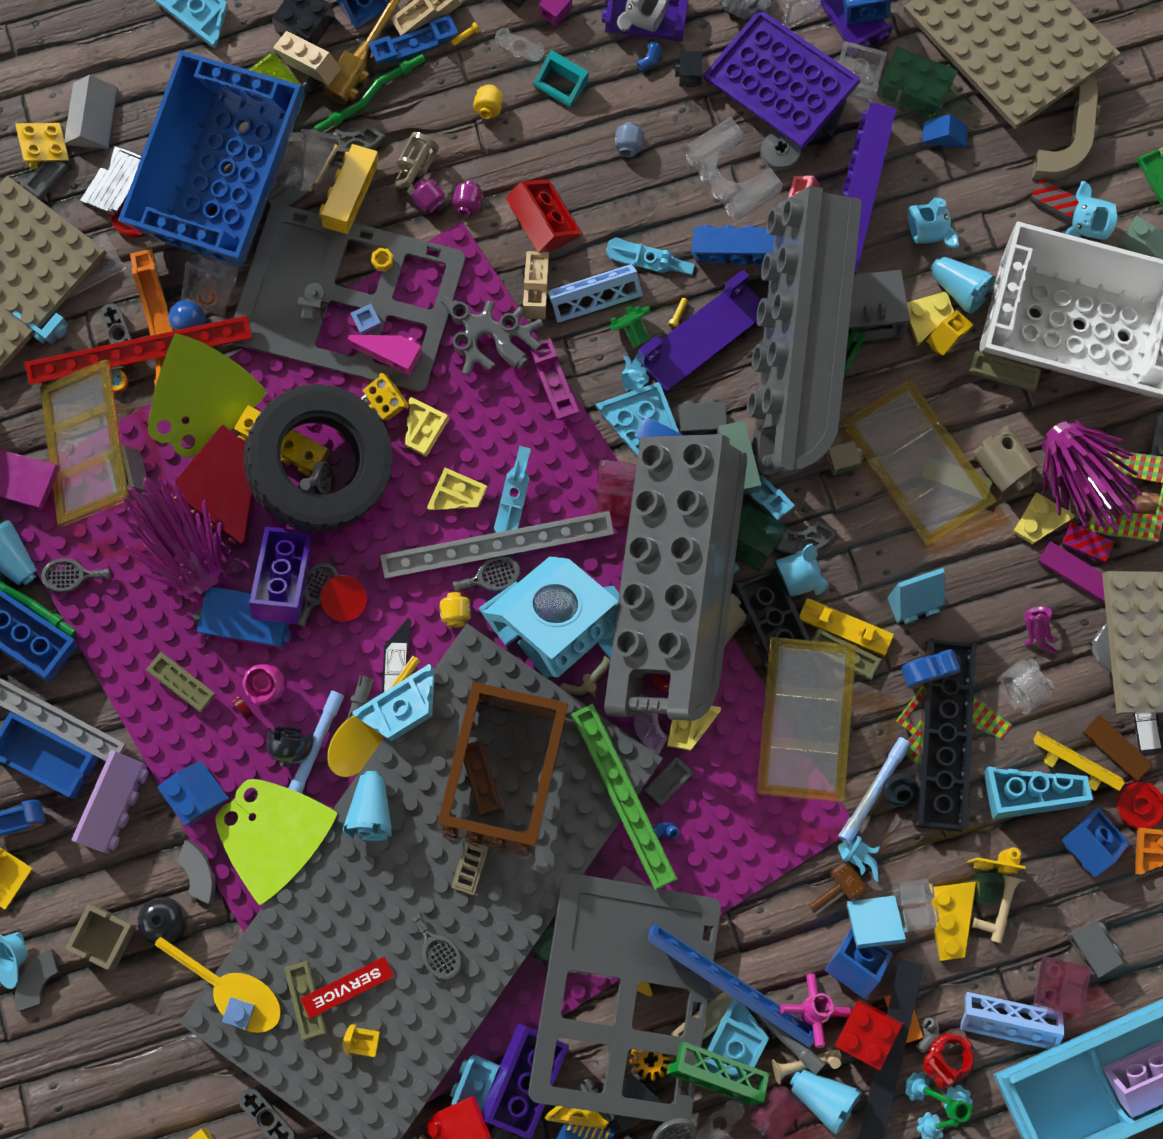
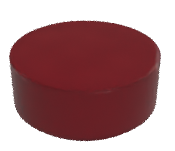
M240 697L231 702L245 720L252 716V711Z

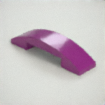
M551 338L539 341L542 345L538 351L533 350L529 346L556 419L560 421L580 414L559 364Z

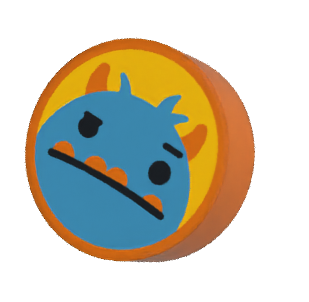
M112 369L106 373L104 384L109 391L120 393L127 388L128 377L122 370Z

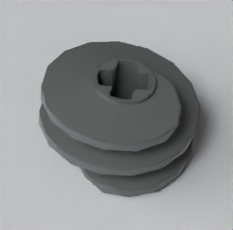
M779 132L767 136L762 143L760 151L763 164L774 171L791 169L798 162L801 154V148Z

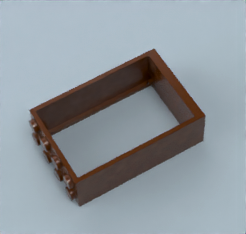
M472 682L437 822L439 833H443L442 837L451 840H457V837L465 838L467 843L478 846L481 845V842L491 844L490 848L499 851H505V848L515 850V854L528 857L530 853L535 854L567 718L568 703ZM477 704L554 721L529 830H524L523 833L455 818L456 815L451 813Z

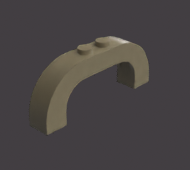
M1094 76L1072 90L1075 106L1071 146L1058 152L1038 150L1033 163V180H1041L1042 178L1046 181H1053L1064 178L1076 171L1089 153L1093 139L1096 138L1098 133V125L1095 124V120L1100 112V105L1097 104L1098 88Z

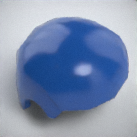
M188 300L178 301L171 308L168 315V322L174 330L204 325L206 321L203 309L196 303Z

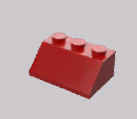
M550 180L521 181L505 197L510 205V209L515 213L521 223V227L526 231L533 247L538 252L553 251L582 234Z
M471 1096L437 1112L425 1122L432 1139H492L475 1096Z

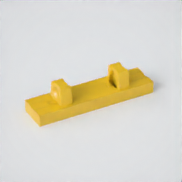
M809 598L806 599L799 616L804 624L816 629L820 628L840 639L883 657L886 655L894 635Z
M1037 731L1034 736V744L1049 751L1044 759L1045 764L1053 767L1060 757L1091 775L1088 779L1090 789L1096 791L1102 781L1119 791L1124 785L1122 777Z

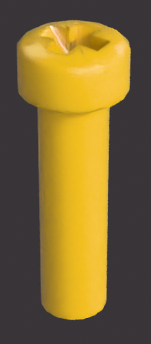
M475 22L472 23L470 28L450 40L452 45L456 46L472 34L479 33L480 28Z
M681 299L673 318L668 322L671 328L675 329L680 325L679 320L686 308L688 299Z

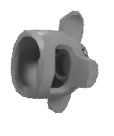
M627 0L626 11L617 20L619 29L623 32L629 31L631 26L634 25L641 29L655 32L664 18L669 0Z

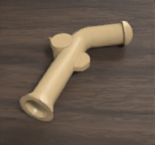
M604 656L602 663L591 675L585 674L582 686L562 683L560 688L576 696H582L589 692L596 698L595 684L609 669L610 659Z

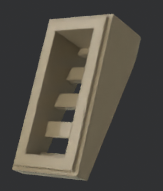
M465 842L452 888L475 896L492 849L482 844L478 846ZM474 850L480 852L481 856L477 857L475 855L470 854V851ZM468 859L478 862V866L475 867L467 864ZM464 869L476 872L475 876L463 873ZM461 878L472 881V886L460 883Z

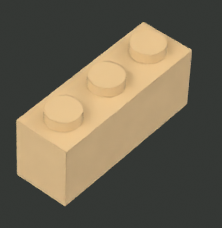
M288 31L283 34L273 47L286 64L326 85H329L342 69L329 52Z

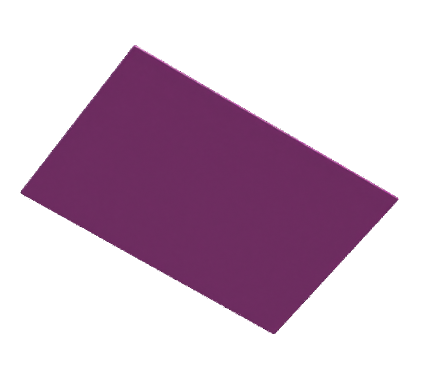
M458 223L427 241L458 249L464 253L465 263L454 300L464 302L470 312L481 314L486 301H491L495 303L492 318L496 322H500L504 314H513L518 308L463 223ZM427 249V255L439 258L440 251ZM407 256L404 260L393 300L425 309H433L446 265ZM375 271L351 285L348 289L371 295L375 294L382 271ZM335 302L329 303L316 347L351 357L356 356L358 350L350 347L348 337L349 335H361L351 316V313L358 310V308ZM449 314L427 388L422 392H414L397 387L408 404L410 397L448 415L450 418L426 457L405 445L410 405L408 409L404 408L389 421L382 419L381 422L383 421L388 431L387 436L390 437L391 452L393 453L392 471L384 493L374 506L353 524L331 532H312L313 551L309 569L316 564L327 563L336 569L338 576L347 575L356 578L366 590L367 603L365 609L359 617L351 621L339 622L328 617L321 605L313 607L304 628L289 623L288 630L291 631L289 644H285L284 650L276 646L217 636H201L197 632L198 624H195V619L192 616L200 608L202 610L206 591L201 594L198 591H194L189 594L191 598L185 599L180 590L140 575L145 572L167 579L128 554L133 552L127 548V546L131 545L167 568L144 548L146 544L121 519V517H125L130 523H134L155 544L128 512V505L123 498L115 496L105 453L122 445L141 451L146 476L151 479L163 497L161 485L158 481L159 478H162L172 497L174 494L169 489L172 482L176 481L196 457V455L190 458L183 457L175 452L171 443H160L150 436L148 421L152 402L49 461V463L58 465L60 469L43 510L0 498V511L5 520H9L13 524L37 570L36 573L41 582L43 568L53 560L61 558L73 559L88 571L111 569V579L89 578L80 588L72 592L59 593L48 589L45 585L44 587L61 617L65 619L68 625L77 630V634L74 636L76 643L158 785H161L175 773L202 761L229 797L226 802L191 828L185 826L179 817L178 819L190 840L196 843L208 856L212 872L215 874L216 885L243 932L246 931L266 902L261 905L257 903L234 868L216 827V815L225 804L231 803L235 799L237 789L247 780H263L289 788L301 763L293 764L292 767H282L278 765L279 761L271 758L266 749L268 728L274 731L275 726L301 729L300 734L307 736V732L314 734L331 691L344 695V699L336 716L333 718L302 792L303 795L333 810L358 775L341 777L333 773L328 764V749L334 734L348 718L352 704L350 699L355 694L359 676L374 680L368 697L369 701L382 694L384 646L407 618H410L408 662L412 656L420 660L412 674L428 664L435 668L465 627L450 628L441 621L440 601L446 598L448 593L455 592L453 582L474 578L480 566L485 561L491 559H482L385 578L380 555L496 533L494 526L506 476L515 466L519 446L531 448L526 468L530 480L518 528L610 511L614 534L503 555L514 559L520 566V577L517 583L548 557L570 559L600 586H614L620 593L634 484L569 384L568 387L573 394L580 414L560 421L556 419L540 380L529 345L519 337H512L511 343L525 353L528 362L521 370L515 369L500 356L494 337L485 334L479 337L477 347L483 355L495 363V367L489 371L480 363H476L470 377L462 374L466 357L465 355L457 354L453 346V337L459 332H465V326L455 324ZM523 316L520 318L519 322L521 325L529 324ZM388 317L382 335L412 337L420 343L422 348L427 327ZM533 332L532 337L539 342V338L537 337L535 332ZM243 348L228 357L250 373L267 391L263 399L254 407V409L260 412L275 397L298 386H311L312 384L332 385L340 387L341 390L346 389L356 394V397L361 398L365 395L362 390L373 382L372 380L249 348ZM374 359V362H375V363L382 364V365H386V364H384V363H382V362H380V361ZM185 418L181 421L183 424H188L190 420ZM162 420L157 425V430L160 434H168L172 428L171 423H168L167 420ZM312 423L294 428L293 430L328 448L330 455L327 458V462L333 469V485L328 494L338 492L348 486L354 474L355 458L346 438L337 430L323 424ZM234 428L230 430V431H232L234 434H236V435L238 436V434H237V432L234 430ZM185 435L181 440V445L185 449H191L195 445V438L192 435ZM282 463L287 476L299 488H301V480L311 478L312 474L308 477L297 470L298 467L292 463L289 466ZM444 468L488 486L479 508L427 509ZM311 487L308 490H305L307 492L316 494L314 492L313 487ZM512 488L510 494L516 497L519 492L516 488ZM255 499L249 541L246 548H243L240 544L237 547L232 545L225 539L228 535L221 531L220 566L225 575L217 576L219 582L212 587L251 593L265 527L297 529L288 527V524H282L274 519V516L272 514L269 515L261 507V503H258ZM130 501L134 508L138 509V511L144 517L143 513L141 512L135 501ZM192 514V517H193V519H194V522H195V524H196V526H197L196 518H195V516ZM203 517V518L201 519V524L203 525L204 532H205V536H206V529H205V523H204V517ZM473 585L467 589L460 590L461 596L468 598L470 601L471 618L465 625H470L540 673L517 642L522 637H519L506 647L479 611L482 605L502 591H488L479 585ZM552 587L533 603L545 621L555 614L562 623L575 615L563 598L565 594L571 592L560 587ZM303 598L301 611L305 607V598ZM734 637L724 647L720 684L714 702L711 705L721 707L720 713L691 751L667 747V740L659 754L663 758L662 762L638 795V799L652 828L659 822L673 823L680 832L676 839H658L677 878L676 881L660 889L715 898L721 905L720 915L839 840L840 832L848 819L851 818L813 758L807 759L794 729ZM596 643L559 677L551 676L548 680L558 687L562 683L582 686L584 683L583 676L585 674L591 675L602 663L604 656L607 658L608 656ZM160 652L217 694L203 713L199 712L146 671ZM268 664L276 666L284 675L285 690L280 699L271 705L255 704L245 694L242 685L246 671L255 665ZM609 669L595 684L596 698L589 692L582 696L572 695L586 706L593 704L599 715L640 742L635 731L633 717L607 716L605 713L604 705ZM646 674V680L641 693L649 698H668L669 691L667 689H660L659 686L654 684L651 674ZM660 674L662 679L670 682L671 674ZM237 697H240L253 713L247 720L239 714L231 703ZM658 713V723L661 730L669 736L672 720L668 718L667 714ZM677 756L694 774L660 808L644 790ZM249 788L245 791L244 799L246 802L251 803L257 799L258 792L255 788ZM235 811L228 812L224 817V822L228 826L234 825L238 820V814ZM249 814V820L254 821L256 814ZM620 821L584 875L653 887L622 821ZM556 916L429 1101L453 1087L455 1082H460L462 1074H459L461 1065L465 1059L469 1060L473 1054L492 1062L506 1053L518 1023L538 1031ZM575 970L568 971L561 1016L572 1011L619 979Z

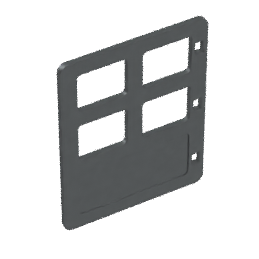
M274 204L269 209L234 318L249 316L253 339L233 344L375 381L380 377L379 374L383 373L391 378L396 387L414 392H422L428 386L449 316L447 308L440 303V300L444 295L452 301L454 300L465 263V255L458 249L356 223L352 224L348 234L322 227V218L317 213L282 204ZM295 215L307 217L306 223L294 221ZM361 231L373 234L372 241L360 238ZM350 241L388 249L394 257L393 267L386 272L382 271L375 294L371 295L335 285L347 245ZM427 249L440 251L439 258L427 255ZM407 256L446 265L433 309H425L393 300L404 260ZM311 283L320 284L325 290V296L322 301L328 302V305L331 302L360 309L372 304L382 326L363 335H382L388 317L426 326L427 331L422 345L423 354L411 375L408 376L392 367L375 363L374 358L360 351L357 352L356 356L351 357L317 348L316 342L327 309L322 308L320 321L301 317L303 305L297 304L298 297L306 298L304 291L307 285Z
M575 873L564 876L561 884L528 1091L532 1101L541 1104L662 1122L677 1118L691 1119L695 1084L689 1082L686 1096L680 1094L682 1080L677 1078L674 1101L671 1104L623 1097L622 1087L627 1054L630 1049L677 1056L681 1042L701 1048L710 982L648 942L649 930L655 923L713 961L721 905L717 899L660 888L654 890V887ZM704 925L711 926L709 941L702 940ZM575 970L619 979L616 1010L612 1025L565 1019L561 1016L568 971ZM640 982L683 988L689 991L684 1033L682 1036L652 1033L632 1028L637 987ZM693 1002H700L698 1018L692 1017ZM567 1038L609 1046L604 1088L601 1093L551 1086L550 1079L557 1039ZM686 1050L684 1063L689 1065L697 1063L693 1052Z

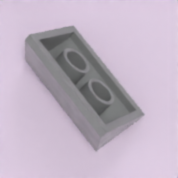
M88 75L73 83L64 139L66 146L109 149L117 86L92 75Z

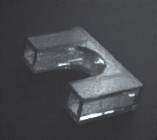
M730 116L687 145L686 159L691 166L695 165L699 170V176L704 183L708 182L712 187V193L715 198L721 199L725 204V210L728 215L734 216L737 221H740L779 195L783 184L770 167L753 179L743 183L731 182L720 174L716 164L721 156L741 144L743 139V132Z

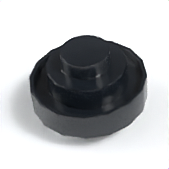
M899 773L886 781L883 792L886 800L891 805L905 806L917 798L919 786L912 775Z

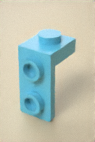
M15 310L12 314L21 320V314ZM55 313L42 330L33 323L27 325L35 331L32 334L34 338L42 344L47 341L52 345L57 338H62L66 334L69 324L63 317Z

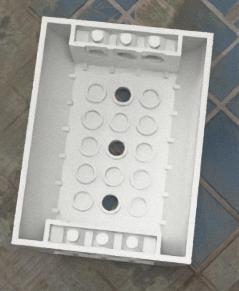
M1017 221L1000 262L980 341V351L1149 397L1163 399V260ZM1035 308L1040 311L1041 316L1033 318L1029 310ZM1080 320L1084 323L1085 328L1078 330L1074 327L1073 322ZM1118 332H1125L1129 340L1126 342L1121 341L1118 338Z

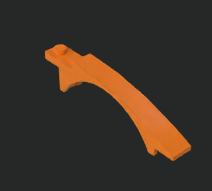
M152 248L131 253L132 274L142 301L150 336L173 331L168 322L169 311ZM164 357V358L155 359V364H156V378H155V380H154L155 386H156V383H157V380H158V377H159V374H160L162 365H163V363H164L165 357Z

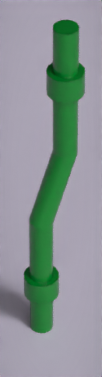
M420 54L408 62L405 60L398 64L397 68L377 78L357 103L339 113H332L328 116V119L314 126L317 134L332 126L335 128L341 125L343 120L363 110L383 85L401 75H408L412 72V69L426 62L424 56Z
M0 580V590L30 608L71 638L77 634V630L68 625L63 617L57 613L53 614L35 600L9 587Z

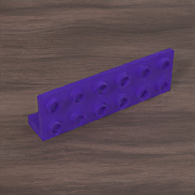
M744 270L726 282L724 291L664 338L660 340L656 336L639 349L637 359L666 392L757 323V309L761 300L747 286L749 275Z

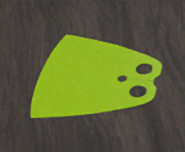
M175 333L155 386L148 421L149 434L160 443H171L175 452L186 458L193 457L201 451L221 425H224L229 430L233 429L246 407L249 405L254 408L267 394V391L250 373L224 354L200 341ZM184 416L189 417L190 421L188 424L182 423L181 420ZM167 420L171 423L172 428L168 434H160L158 432L157 425L160 421ZM185 435H192L195 438L193 448L185 449L181 445V440Z
M250 779L237 789L235 799L231 803L225 804L217 813L216 827L234 868L254 899L261 905L279 892L306 864L326 837L338 813L292 789L263 780ZM249 788H255L258 792L257 799L251 803L246 802L244 799L245 791ZM230 811H235L238 814L237 822L232 826L226 825L224 822L225 815ZM255 813L256 819L250 821L249 814Z

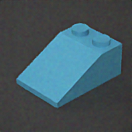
M943 568L896 585L887 598L897 623L904 621L905 624L917 621V616L926 614L927 617L940 613L939 609L945 604V572Z

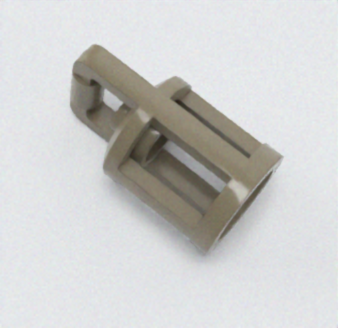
M418 132L411 134L397 160V165L401 171L393 186L399 190L407 188L412 184L415 177L423 178L439 150L438 144L433 139Z

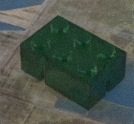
M896 46L880 81L876 95L895 102L899 89H902L903 92L898 104L935 119L940 114L958 70Z

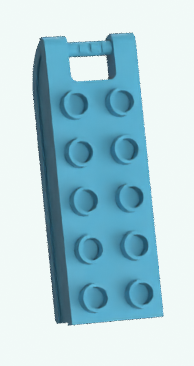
M1163 999L993 1074L1021 1138L1125 1139L1163 1122V1104L1132 1118L1121 1105L1102 1068L1163 1040Z

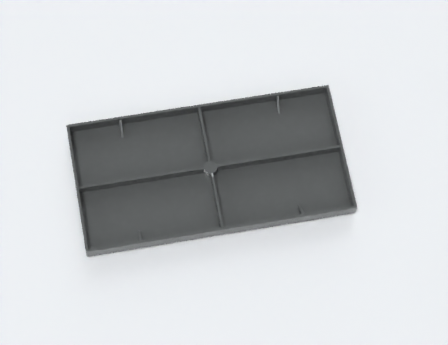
M468 624L465 625L434 668L432 717L393 741L386 737L383 739L333 810L338 814L317 850L300 871L279 892L267 900L215 972V975L218 977L229 973H243L253 976L266 984L275 994L280 1005L281 1015L278 1024L266 1032H249L222 1022L224 1016L215 1004L213 997L214 986L209 982L179 1022L336 1139H402L556 916L564 876L570 873L584 875L621 821L571 716L572 713L587 706ZM472 682L568 703L567 718L535 854L530 853L527 857L517 855L515 850L505 848V851L492 849L475 896L452 888L466 839L457 837V840H451L442 837L443 833H439L437 822ZM477 704L468 744L483 740L503 810L479 817L463 762L451 813L456 815L455 818L521 833L524 830H529L554 721ZM599 715L638 797L663 758ZM366 771L379 772L380 776L384 777L392 826V836H388L387 840L362 841V836L354 835V839L342 833L359 778ZM481 842L482 845L491 847V844ZM474 850L470 851V854L475 855L477 857L481 856L480 852ZM468 859L467 864L475 867L478 866V862ZM464 869L463 873L474 877L476 872ZM463 878L460 880V883L472 886V881ZM418 913L422 914L431 933L449 938L458 947L462 957V966L455 978L449 980L439 979L426 968L422 959L424 936L411 920ZM385 956L394 977L322 1012L327 1034L302 1041L284 967L309 961L316 990ZM351 1024L356 1025V1028L380 1031L376 1057L351 1053V1056L345 1055L343 1039Z

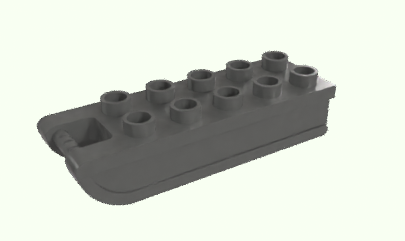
M808 186L779 203L777 207H772L768 213L766 231L768 235H774L773 252L766 253L761 269L762 279L769 281L768 299L762 298L757 309L758 326L765 327L763 345L757 344L752 356V370L760 372L758 390L751 391L747 402V415L749 418H755L752 450L759 476L797 470L813 464L829 450L837 435L862 205L859 198L823 193V188Z
M723 434L640 437L604 705L607 716L634 717L637 715V712L667 714L670 720L694 721L705 715L714 702L721 678L747 467V454L730 445V438ZM646 674H671L668 698L640 697L646 680Z

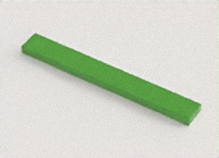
M591 704L572 713L571 716L654 890L676 881V875L594 705Z

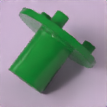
M632 305L626 308L628 314L618 320L616 317L610 319L611 325L609 329L615 331L623 328L633 347L645 343L651 337L641 318L651 311L649 306L642 308L638 306L634 309Z

